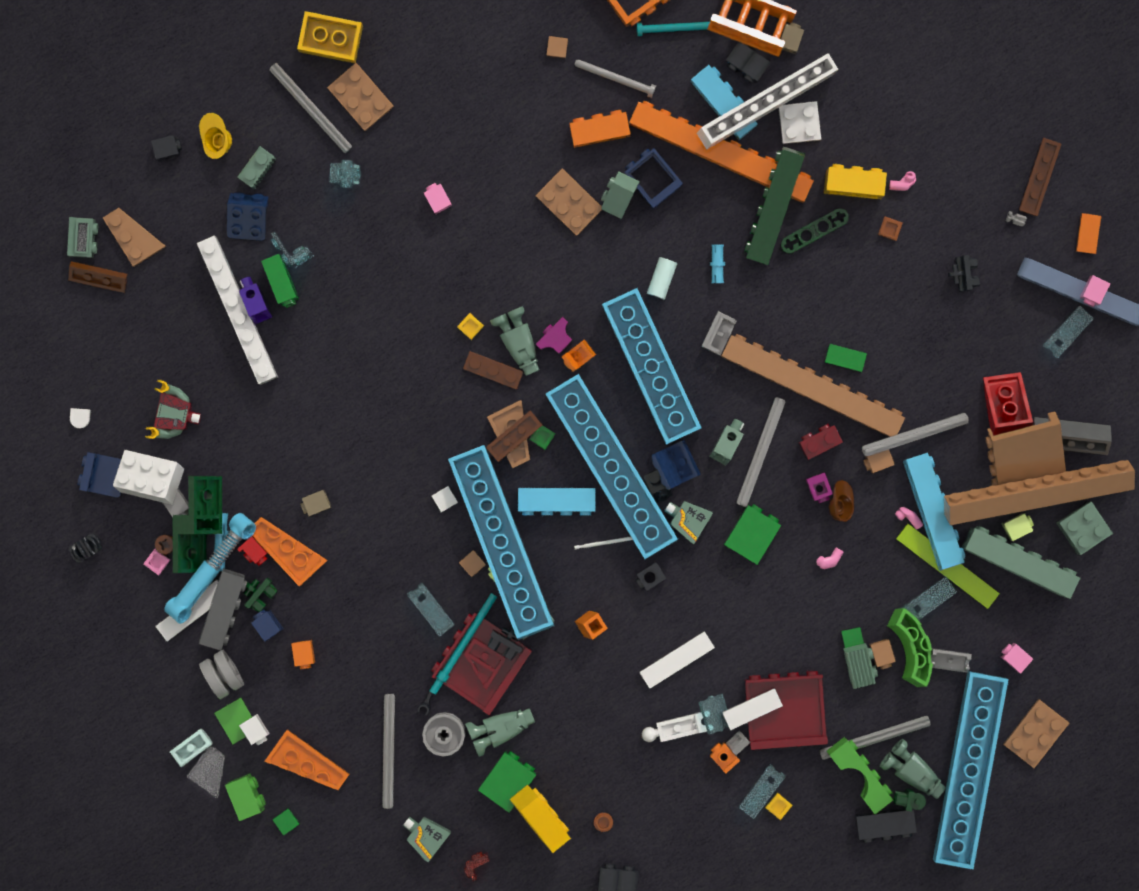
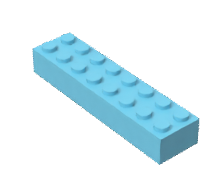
M636 288L603 303L602 307L665 444L701 429L638 289Z

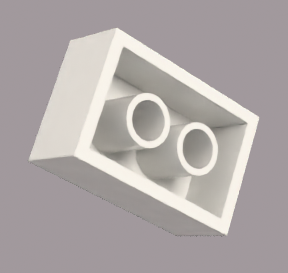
M124 450L113 487L121 493L173 505L184 468L174 461Z

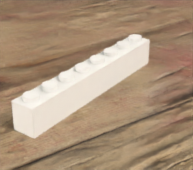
M826 54L701 127L697 135L705 148L709 149L830 78L837 72L838 68L830 55Z
M212 236L197 243L258 384L262 385L278 378L256 325L247 313L239 293L240 289L217 237Z

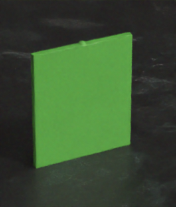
M242 698L229 705L227 704L226 707L215 712L217 719L232 744L246 737L239 725L252 718Z

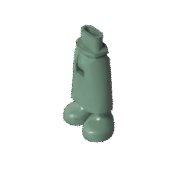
M522 306L507 313L514 324V329H511L506 313L490 320L491 325L499 326L504 333L500 337L526 376L538 371L539 367L536 363L538 359L536 358L535 346L528 323H522L521 317L525 311Z
M520 709L483 719L484 725L476 726L472 722H468L465 725L472 740L485 733L488 734L485 738L472 741L478 756L481 757L484 755L486 747L492 744L495 748L507 742L524 729H527L528 725L535 723L530 709L522 712Z
M904 739L895 744L892 752L905 760V764L901 763L891 752L884 757L880 764L883 770H888L891 767L896 769L895 775L926 793L928 796L931 794L934 798L938 799L946 789L940 783L941 780L917 753L912 752L910 754L907 751V742Z

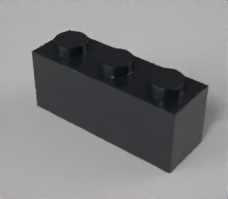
M899 809L877 812L876 814L855 815L857 837L859 840H863V843L873 842L874 838L882 837V840H890L895 835L907 838L912 837V833H917L913 809L912 812Z

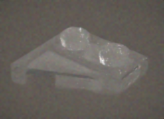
M210 745L187 777L217 798L219 796L226 756Z

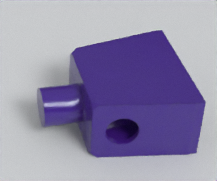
M251 277L240 280L243 289L239 290L247 313L256 325L272 318L273 316L257 283L253 284Z

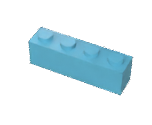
M708 65L694 76L690 82L720 117L741 105L744 101L739 96L735 97L730 84L727 81L723 82L719 78L721 76L720 72L715 67L711 68ZM755 121L734 133L735 137L738 140L743 138L757 126V122Z
M518 488V511H522V515H534V511H541V515H553V511H561V515H572V511H580V515H591V511H595V488Z

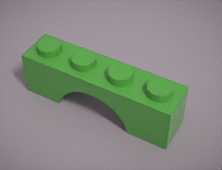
M844 737L826 752L841 770L853 768L862 772L865 784L860 796L873 813L876 814L893 801L890 796L892 792L886 784L882 786L878 781L881 779L874 769L871 771L867 765L870 763L863 754L861 756L858 755L856 752L858 747L852 740L848 741Z

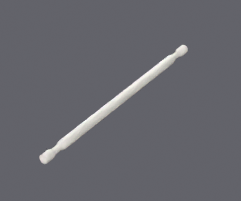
M625 537L589 543L580 546L577 545L574 547L576 550L579 548H588L630 541L633 539L632 537Z

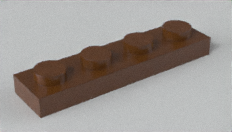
M1042 138L1018 211L1035 217L1038 216L1061 143Z

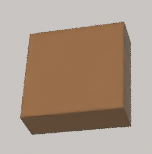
M549 36L547 56L566 58L568 39Z
M474 550L459 562L471 577L486 565Z

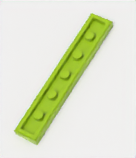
M907 524L896 539L939 571L929 539ZM962 564L939 571L987 609L1000 594Z

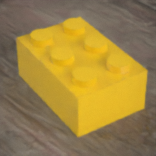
M305 11L297 49L301 53L356 63L363 25L361 22Z
M833 164L826 170L824 194L882 199L885 196L887 173L882 172V169L878 168L864 171L863 167L859 166L845 169L844 165Z
M527 785L510 799L552 853L571 839L567 834L569 829L558 818L559 816L548 805L546 799L536 788L532 790Z

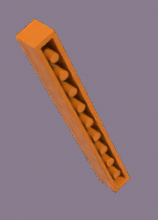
M638 102L629 122L630 126L770 188L772 180H769L771 170H776L777 167L775 159L768 156L765 158L758 156L759 152L750 148L748 150L740 148L741 144L733 140L730 143L722 140L706 149L697 135L702 126L697 124L695 127L689 125L688 120L682 117L676 119L667 110L661 109L658 111L649 102ZM800 172L791 196L792 199L804 203L814 181L810 179V175Z

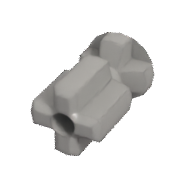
M1009 211L1006 221L1013 220V224L1024 226L1027 218L1020 214L1013 216V212Z

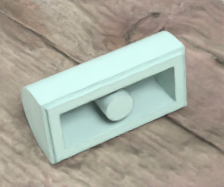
M659 257L647 294L665 300L677 266L676 262Z
M199 729L171 750L170 753L180 767H182L213 743L203 729Z

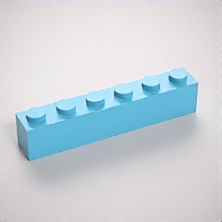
M928 453L903 461L939 571L964 563L965 553L962 547L959 548L957 542L959 540L958 532L956 529L953 530L952 525L948 523L944 515L945 494L940 491L941 481L939 476L934 473L933 467H935L932 456L929 457Z

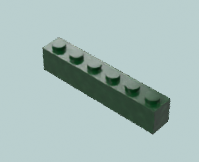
M784 146L782 151L778 150L775 162H778L776 170H771L769 180H772L770 188H765L762 198L766 200L764 206H759L756 216L760 218L758 224H753L750 234L754 236L752 242H747L744 251L748 253L746 258L766 265L769 264L805 153Z

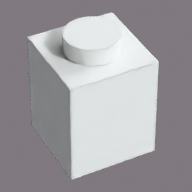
M258 714L239 725L251 745L254 743L260 745L268 740L266 736L270 733Z

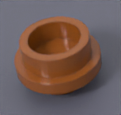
M599 813L594 819V826L598 831H609L613 826V819L608 813Z

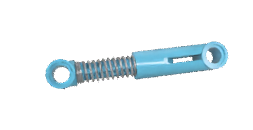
M238 513L232 517L229 523L231 529L228 533L229 535H226L227 538H224L225 541H222L220 547L217 546L218 550L215 549L216 552H213L212 558L209 557L210 560H204L177 597L170 599L166 603L165 612L177 623L181 624L189 619L192 612L191 608L220 572L218 570L220 568L219 565H222L224 560H227L226 557H229L228 554L230 555V552H233L234 546H237L241 539H248L254 534L256 525L244 514Z

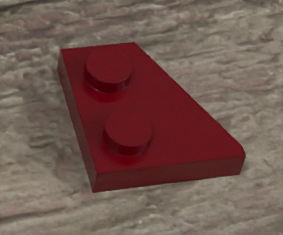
M473 638L464 652L467 661L470 663L483 687L487 690L507 658L476 638Z

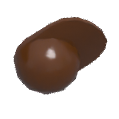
M843 480L836 482L833 498L829 504L831 516L840 522L848 521L854 512L853 489Z

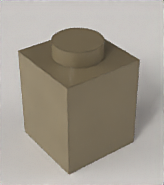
M795 23L785 25L780 39L785 41L782 50L793 54L797 53L804 32L803 29H800V25Z
M325 490L302 498L303 503L300 504L304 514L308 513L309 516L332 508Z

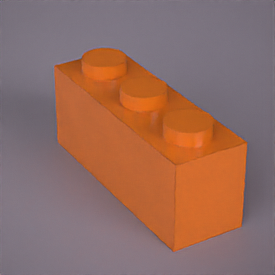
M621 110L610 112L611 115L608 116L596 114L592 115V119L584 120V117L573 119V123H570V130L574 148L630 137L626 112L622 113Z

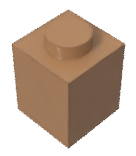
M889 450L865 456L866 459L863 460L866 470H870L871 473L895 465Z
M889 639L869 644L873 652L875 666L881 669L892 667L891 663L896 661Z

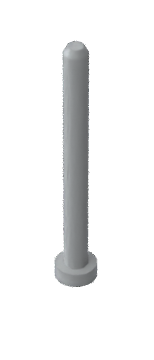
M576 60L575 66L645 92L648 94L647 97H653L656 85L652 84L650 87L581 60Z

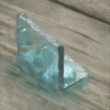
M274 231L271 233L273 236L270 239L278 251L280 249L283 251L284 254L281 257L288 266L292 265L294 268H297L314 256L307 246L305 248L300 246L293 251L294 255L291 256L279 236Z

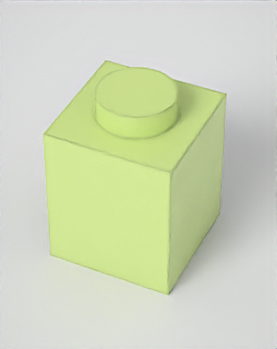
M1020 514L1002 523V526L1009 540L1014 541L1032 532L1034 524L1029 515Z

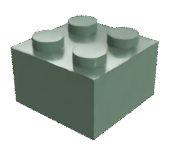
M1086 502L1056 522L1077 555H1082L1113 534L1092 502Z

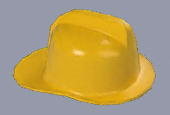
M207 113L202 117L199 124L203 148L208 157L218 159L230 149L232 137L228 130H226L225 124L219 115Z

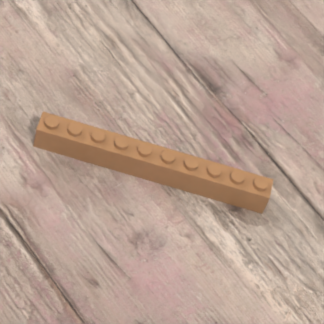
M741 335L730 336L721 355L722 358L888 437L898 434L905 417L901 416L902 412L894 408L890 411L884 408V403L877 400L871 402L867 400V395L858 391L854 394L849 391L850 387L840 383L837 386L832 383L833 379L825 375L822 378L814 375L816 371L808 367L802 369L798 367L797 362L791 359L785 361L780 358V354L772 350L768 353L763 350L764 347L760 344L753 342L751 345L745 342L746 338Z
M1128 460L1033 479L1029 478L1023 481L953 493L944 496V515L948 523L954 525L1134 490L1135 470Z

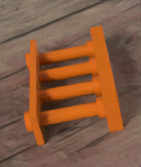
M725 0L720 14L712 15L707 30L779 57L785 41L780 40L786 22L792 23L796 10L770 0ZM732 1L743 5L737 22L726 19ZM750 8L761 11L755 29L744 26ZM768 15L779 18L773 36L762 33Z

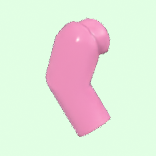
M912 171L907 172L900 181L890 180L889 190L907 191L916 181L915 173Z
M901 507L899 511H896L895 515L899 520H903L906 517L915 529L923 526V522L915 512L905 507Z
M835 548L830 557L824 558L820 556L816 563L821 569L835 567L844 552Z

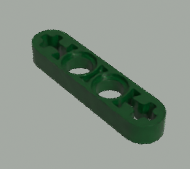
M840 208L786 236L781 242L782 251L787 254L794 253L840 228L849 219L847 211ZM837 212H839L840 215L844 214V222H840V220H838L833 223L835 227L832 228L831 221L827 217L830 216L832 220L836 218ZM819 222H827L828 230L826 232L819 231ZM805 230L810 231L812 235L809 241H804L801 238V233ZM794 235H797V238L802 245L799 246L797 242L792 246L793 250H790V248L786 249L784 247L787 244L786 240L792 242L796 240Z

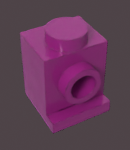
M825 473L805 479L814 501L818 500L821 503L830 499L829 496L833 493ZM817 485H821L823 487L822 492L816 491Z

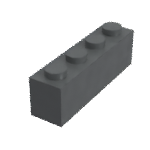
M1034 417L1032 426L1049 421L1047 418ZM1059 420L1063 450L1108 455L1112 442L1110 425Z
M222 568L199 644L217 650H222V646H227L230 636L227 635L228 628L233 627L235 617L232 615L234 609H239L241 599L238 597L240 591L244 592L247 581L244 580V574Z

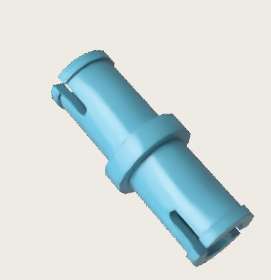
M711 245V283H724V245Z

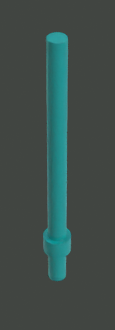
M492 593L489 595L445 667L437 674V679L429 690L436 695L442 684L446 683L450 677L449 673L497 599V596Z

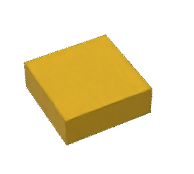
M471 313L457 326L471 340L484 327Z
M777 793L765 808L781 820L793 805Z

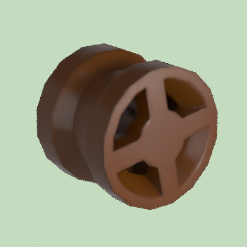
M170 535L159 536L155 541L156 550L161 554L171 553L173 551V537Z

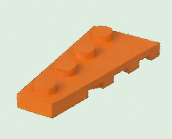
M261 517L254 523L256 530L252 536L298 586H301L328 561Z
M286 730L265 760L267 763L274 764L282 769L289 770L336 790H339L349 776L348 772L289 730Z

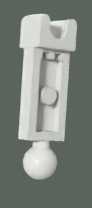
M702 711L656 723L658 729L652 727L645 728L642 731V738L646 742H653L656 737L660 736V740L663 742L712 730L711 725L701 724L702 718L707 717L709 713L708 711Z

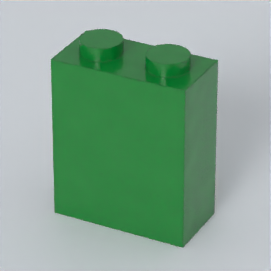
M277 254L262 260V265L277 303L286 308L295 305L299 297L283 257Z
M753 504L752 507L747 505L724 545L758 565L781 525L778 524L779 519L771 514L768 517L762 514L763 510Z
M505 751L478 791L510 813L514 807L510 799L525 786H529L536 773L534 772L535 768L529 763L523 764L518 761L520 757L512 751L507 753Z

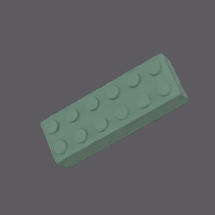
M976 526V528H970L962 544L963 550L1057 595L1071 599L1080 580L1076 576L1077 572L1064 567L1060 569L1058 568L1060 564L1052 560L1046 559L1043 561L1041 560V555L1033 551H1028L1027 553L1023 551V546L1016 543L1008 544L1006 543L1007 539L995 534L991 536L989 535L990 531L983 527Z

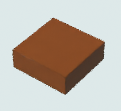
M884 217L878 235L897 241L903 223Z

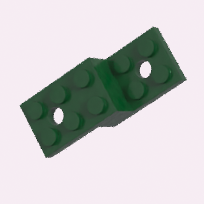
M188 476L189 515H173V573H195L204 560L206 561V534H222V476ZM205 491H206V493H207V498H206V500H205V498H204V493H205ZM189 549L191 550L190 558L188 556Z

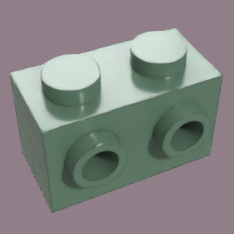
M618 172L615 178L611 177L607 185L610 190H605L601 198L604 201L601 209L622 219L640 181L621 172Z

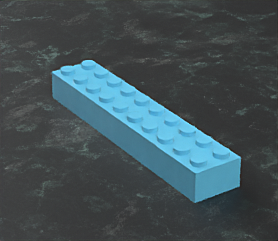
M579 374L546 393L547 398L644 559L678 540Z
M483 445L449 458V463L517 639L520 640L554 627L486 447Z
M967 671L933 861L936 863L974 869L1008 685L1007 678Z

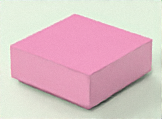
M154 549L144 562V565L157 575H160L170 562V559Z

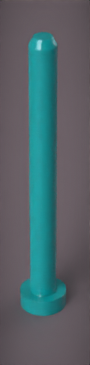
M710 22L642 25V23H637V36H642L643 33L707 30Z

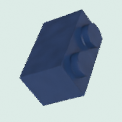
M263 610L253 616L255 620L251 624L264 642L284 629L271 610L267 612Z

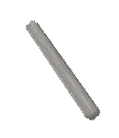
M277 63L273 64L270 67L271 73L344 153L348 152L352 148L351 144Z
M776 397L774 399L737 499V504L746 507L756 484L786 403L781 398Z
M961 413L862 446V452L867 457L968 423V416L966 413Z
M385 694L383 808L385 809L393 807L394 694Z
M924 716L852 739V741L859 749L928 727L931 723L929 717ZM832 746L820 750L823 760L831 758L826 751Z

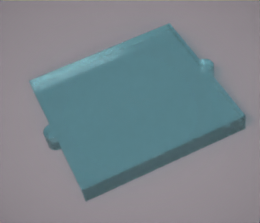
M723 694L714 697L708 696V699L698 702L708 735L717 731L722 732L723 729L729 727L722 713L728 710Z

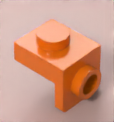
M583 340L564 354L562 358L566 367L574 372L596 354L588 343Z

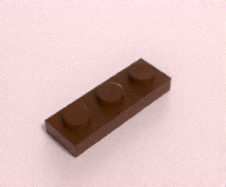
M71 261L68 281L125 293L127 274Z
M471 351L463 367L464 370L516 390L523 374L521 370Z
M529 411L486 448L499 462L543 425Z

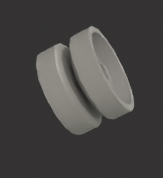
M224 650L214 654L215 663L210 659L199 663L206 681L219 699L229 695V687L237 690L244 686L237 667Z
M447 712L437 713L432 716L425 724L422 733L423 742L427 749L439 756H449L457 752L463 745L466 735L464 724L460 718ZM442 730H446V733H448V736L442 737V736H441Z

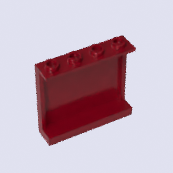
M476 612L473 616L471 614L467 616L463 622L466 625L463 631H457L453 637L455 643L452 647L447 646L442 654L445 658L441 663L437 662L431 670L434 673L432 678L437 679V674L440 670H443L476 618ZM484 618L449 673L450 677L443 684L490 715L532 650L511 638V641L523 647L520 654L517 653L512 661L508 658L505 660L486 690L464 656V652L473 638L488 646L491 638L490 634L493 630L506 638L507 635ZM501 643L496 652L503 655L508 646Z
M807 671V675L791 672L787 673L785 677H780V674H768V678H761L760 675H751L749 679H745L746 701L775 688L783 705L748 722L751 750L828 744L822 674H818V671Z

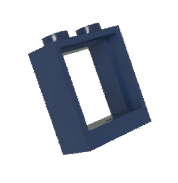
M653 148L651 151L649 149L645 150L640 155L641 159L636 163L634 161L629 163L625 167L626 171L624 172L625 175L634 178L631 174L653 157L673 182L653 199L638 184L636 190L652 209L656 208L683 185L681 180Z

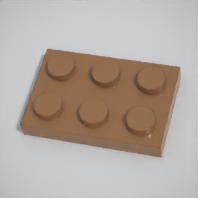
M357 63L327 87L364 131H367L394 107Z
M563 168L536 195L576 236L602 211V206Z
M1038 699L1003 745L1031 767L1035 768L1068 726L1069 722Z

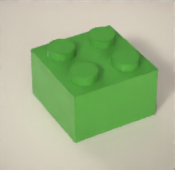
M247 774L225 785L239 821L259 814L265 809L264 805H266L263 795L258 794L257 787L259 785L255 776L252 777L251 774Z

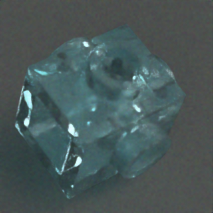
M352 160L330 163V183L339 184L342 188H352V184H359L361 177L360 165L353 164Z

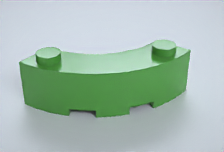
M905 608L895 609L887 626L898 635L905 650L906 666L902 678L916 687H927L933 663H931L932 648L929 637L921 627L922 624L912 613Z

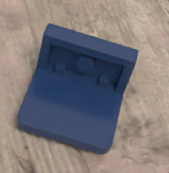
M241 192L230 193L227 203V236L236 239L264 240L269 196L261 194L246 195Z
M685 440L652 455L653 465L658 469L661 482L668 490L701 475Z
M87 452V456L84 455L82 460V467H84L83 475L80 474L77 485L80 486L79 490L120 497L121 492L113 487V483L121 459Z

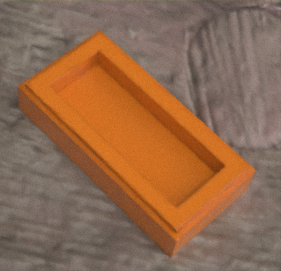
M1081 214L1076 252L1096 254L1101 216Z

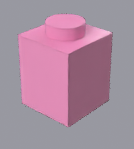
M434 183L426 188L427 191L424 192V195L435 215L452 206L441 184L436 185Z
M1092 275L1089 277L1080 298L1084 299L1083 302L1089 306H1098L1101 304L1110 283Z
M1015 643L1012 645L1008 644L1002 650L1003 655L1001 658L1018 673H1022L1033 660Z

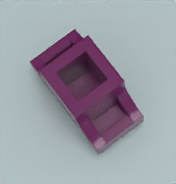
M562 317L554 326L550 324L543 331L545 335L536 343V346L540 350L552 348L560 354L572 342V339L565 330L568 321Z

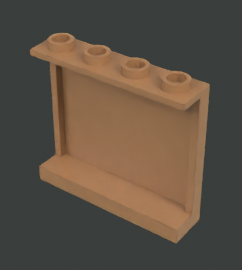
M1056 412L1048 413L1049 422L993 436L990 428L987 429L988 437H986V444L988 449H990L987 454L990 463L992 462V465H989L992 477L994 476V479H991L992 486L1059 474L1066 471L1061 424Z

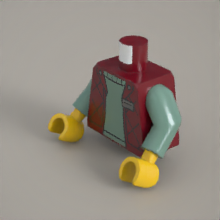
M158 380V382L162 383V387L160 389L155 388L156 391L161 392L154 427L146 428L152 431L151 436L145 437L148 439L155 437L169 439L180 435L183 430H187L188 423L199 425L201 413L191 411L192 403H189V397L180 388Z

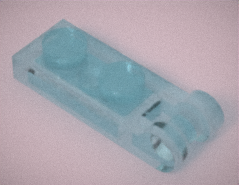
M1078 306L1043 346L1046 349L1049 348L1053 355L1058 358L1094 318L1081 306ZM1057 339L1063 343L1060 347L1054 343Z
M945 576L902 608H905L920 620L957 593V591ZM917 604H918V605L920 606V608L922 609V610H921L920 612H918V613H917L916 610L913 608V607H915Z
M420 583L416 590H411L407 593L408 597L439 637L455 625L423 583ZM424 594L426 599L420 602L418 597Z
M770 764L739 805V808L755 819L786 775L782 772H777L775 767ZM769 776L775 779L772 784L767 781Z

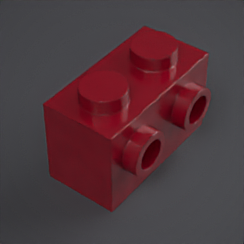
M826 424L818 429L819 433L815 435L809 433L801 437L802 441L799 442V445L807 460L843 443L835 425L830 427L829 424Z

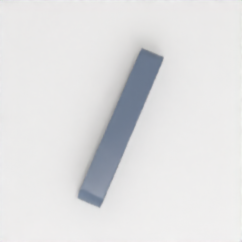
M1024 257L1017 273L1018 277L1087 305L1083 302L1084 299L1080 298L1087 282ZM1107 291L1100 305L1089 306L1129 324L1139 326V304Z

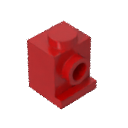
M253 536L237 549L239 552L244 550V557L250 563L254 561L258 566L267 560L266 555L268 552Z

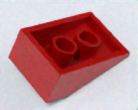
M1021 372L983 377L988 419L993 436L1033 425Z

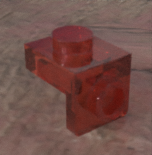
M481 851L471 856L472 859L465 863L464 871L468 879L477 880L474 868L490 861L487 852L484 854Z

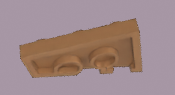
M120 208L103 217L133 267L166 247Z
M522 400L487 417L497 438L524 416ZM527 439L506 455L512 468L530 460Z

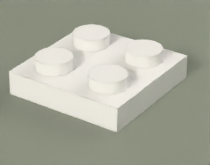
M817 101L788 104L779 107L783 144L821 140Z

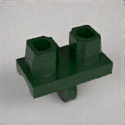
M266 578L258 589L256 587L260 582L257 579L252 584L247 581V590L244 594L248 597L254 592L245 604L248 609L252 608L257 612L262 611L267 604L260 600L259 597L264 593L272 599L278 592L274 585L271 584L272 581L269 578Z
M905 789V792L895 791L893 803L903 806L906 811L912 812V808L915 810L922 809L926 804V799L920 793H915L911 789Z

